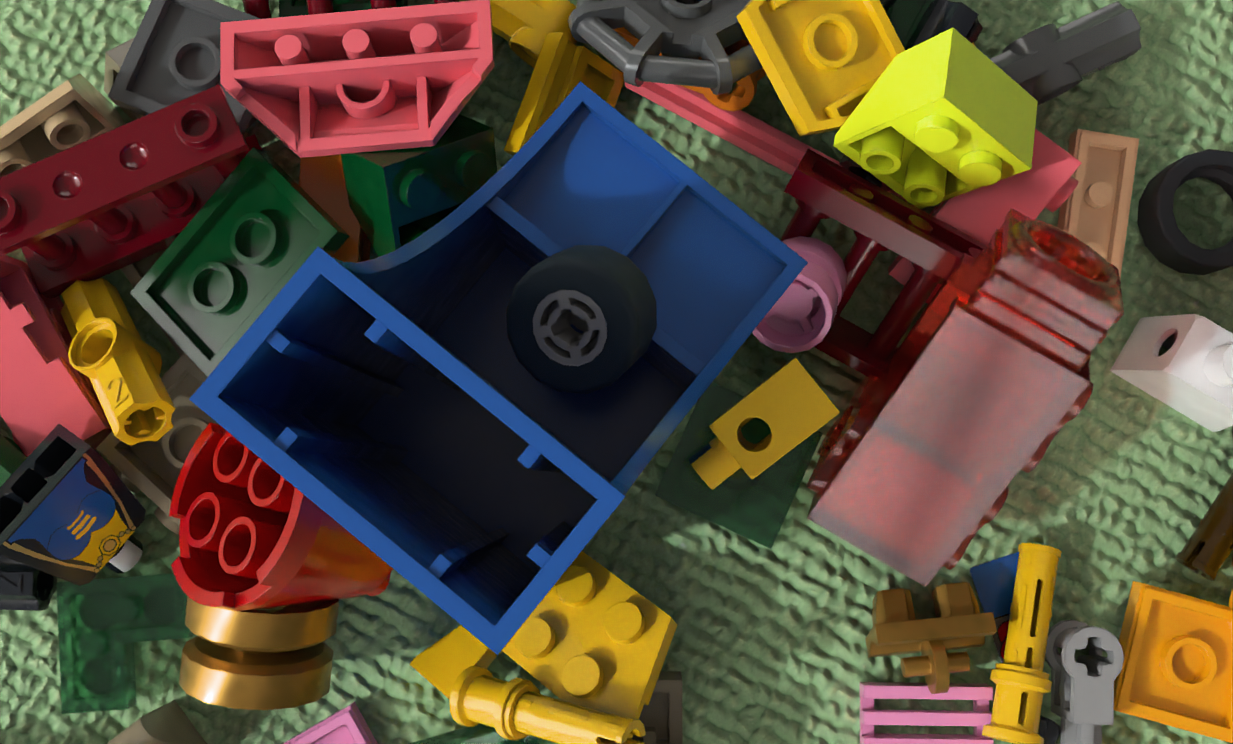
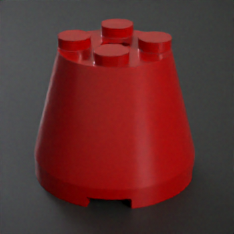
M210 422L195 441L178 476L169 511L170 517L180 519V556L171 564L179 586L189 598L204 606L232 611H245L354 598L363 595L376 596L386 589L390 581L391 571L393 570L391 566L221 425Z

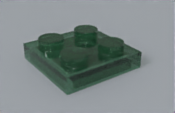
M712 382L696 402L654 495L772 549L823 433L817 430L754 479H751L740 468L712 490L697 474L688 458L716 437L709 425L744 397ZM753 418L741 428V433L747 441L757 444L769 435L771 430L765 421Z

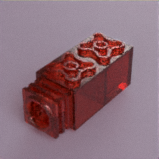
M1010 209L1000 229H996L990 238V243L986 249H982L976 259L966 253L962 255L880 376L876 377L869 373L864 378L843 414L829 429L818 449L817 455L819 459L807 483V488L815 492L807 519L925 587L942 566L948 570L954 568L979 529L992 521L1001 510L1008 496L1009 488L1007 486L1020 470L1029 473L1038 465L1059 430L1067 422L1074 419L1088 402L1093 391L1089 368L1091 351L1108 335L1107 331L1112 324L1117 323L1124 315L1118 268L1107 262L1090 246L1070 233L1052 224L1031 219L1015 209Z

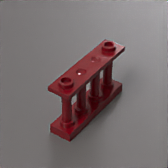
M218 84L0 177V257L21 248L39 293L48 299L55 298L77 280L94 281L167 249L231 172L235 170L253 147L265 152L263 146L255 134L244 138L226 95Z
M807 149L784 190L785 193L795 197L798 208L780 240L784 241L799 236L811 238L821 219H829L830 217L853 229L854 235L857 237L843 259L847 273L846 286L842 299L837 306L833 323L823 341L814 347L902 395L907 403L917 411L927 415L936 414L953 423L960 412L964 384L953 379V377L996 316L1009 314L1026 323L1040 303L1042 275L816 152ZM890 249L912 261L915 270L874 334H871L840 317V314L879 251H888ZM948 281L970 293L974 302L929 366L896 346L937 284H945Z

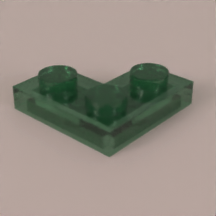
M173 572L94 578L90 583L82 586L68 581L56 582L61 713L122 710L137 705L134 642L182 639L196 636L185 625L187 595L179 586Z

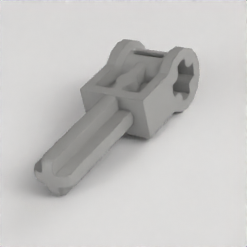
M1072 619L1059 621L1049 629L1045 659L1051 668V712L1061 717L1060 744H1102V725H1113L1114 680L1121 672L1124 662L1122 646L1116 636L1106 629L1089 626L1084 622ZM1087 644H1089V654L1078 656L1077 661H1075L1076 649H1085ZM1058 647L1062 649L1061 654L1057 650ZM1103 651L1107 652V657L1102 656Z

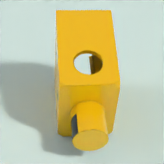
M793 357L715 419L709 427L716 437L689 457L688 460L697 474L712 490L740 468L751 479H754L840 412L797 358ZM753 418L762 419L771 430V433L757 444L747 441L741 433V428Z

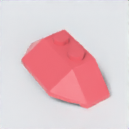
M471 0L220 23V84L225 91L300 158L435 146L495 67L490 0Z

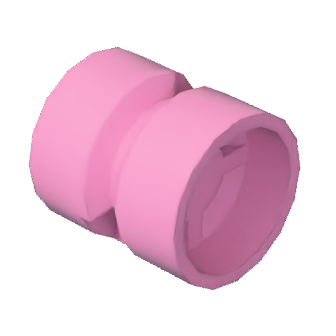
M803 236L786 239L782 242L806 260L808 264L752 332L760 343L775 351L797 353L810 350L822 342L831 328L837 312V306L845 291L847 273L842 258L832 246L817 238Z

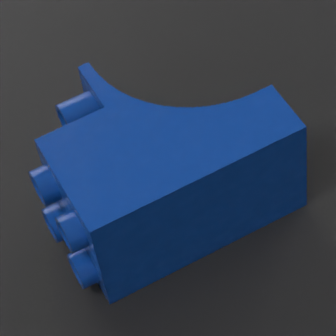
M580 81L545 123L495 175L456 210L413 241L381 257L358 263L342 262L330 256L318 246L189 400L498 655L626 497V493L651 459L808 262ZM576 245L605 246L627 256L647 277L657 305V328L648 350L611 386L588 394L559 392L537 381L517 360L507 337L506 309L514 286L536 264L553 254ZM570 324V326L575 331L583 333V331L577 329L573 324Z

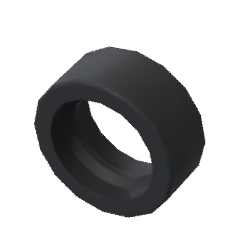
M1207 149L1184 156L1154 176L1148 182L1139 199L1137 224L1144 245L1160 263L1179 273L1206 275L1233 266V237L1222 247L1212 250L1203 249L1191 243L1178 229L1173 214L1174 194L1177 188L1186 181L1198 177L1207 178L1220 185L1233 202V152Z

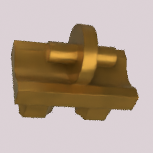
M969 582L950 583L935 587L931 594L936 618L918 620L915 618L910 589L899 588L878 591L873 598V627L865 638L868 658L921 653V656L901 658V671L903 677L925 676L931 694L948 692L950 684L949 673L970 671V659L966 651L946 653V650L981 647L985 644V635H994L997 632L993 612L980 613L978 602Z

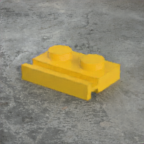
M564 32L547 33L504 151L510 155H515L580 81L615 108L624 84V73L586 47L577 46L569 41L570 36Z

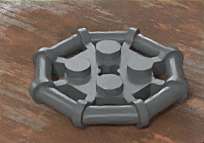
M577 0L576 9L572 11L568 19V26L574 39L581 43H589L624 73L623 77L626 83L636 87H640L644 82L705 87L710 88L713 94L719 95L729 93L733 83L763 68L751 44L727 56L724 48L741 39L748 41L736 16L750 0ZM624 27L640 41L634 47L613 29Z

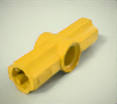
M102 277L94 281H75L61 293L64 306L60 313L72 338L68 352L69 363L74 369L89 377L116 438L130 446L144 441L157 442L174 427L171 419L176 409L159 376L162 367L160 353L141 339L114 285Z

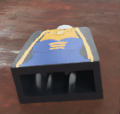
M58 424L0 487V554L65 581L82 586L90 583L104 566L120 574L129 571L138 563L143 553V545L132 534L145 520L146 510L98 451L61 424Z

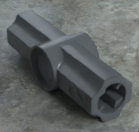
M1116 1L1059 28L1052 23L1035 29L1003 49L1001 54L990 58V60L1038 101V106L1075 87L1083 80V77L1104 70L1105 67L1126 60L1142 48L1139 34L1141 27L1132 9H1126L1119 1Z

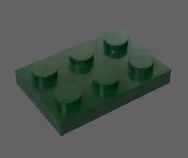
M253 147L137 283L130 294L208 377L318 246L330 256H333L350 236L267 153Z

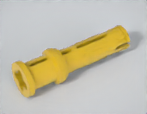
M1021 543L1018 546L1019 557L1010 606L1003 663H996L995 669L991 670L990 680L996 684L991 722L990 724L983 725L982 736L1013 744H1044V738L1038 734L1043 694L1051 692L1052 681L1049 680L1050 674L1043 672L1052 617L1058 562L1062 551L1042 544Z
M470 666L457 677L451 690L449 699L450 713L455 722L466 727H474L478 724L493 727L496 729L497 734L508 740L524 739L531 735L558 744H645V742L627 738L629 734L639 737L646 735L644 724L640 720L624 718L542 695L536 685L530 680L523 678H514L508 682L494 678L492 673L486 668Z

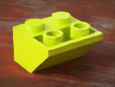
M950 28L894 57L835 134L833 146L905 198L909 203L919 209H923L1030 170L1032 168L1038 101L955 28Z

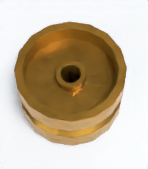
M187 596L185 625L197 636L186 641L182 650L179 685L187 695L198 700L233 709H285L318 701L329 693L333 650L323 641L336 634L339 599L232 611L204 606Z

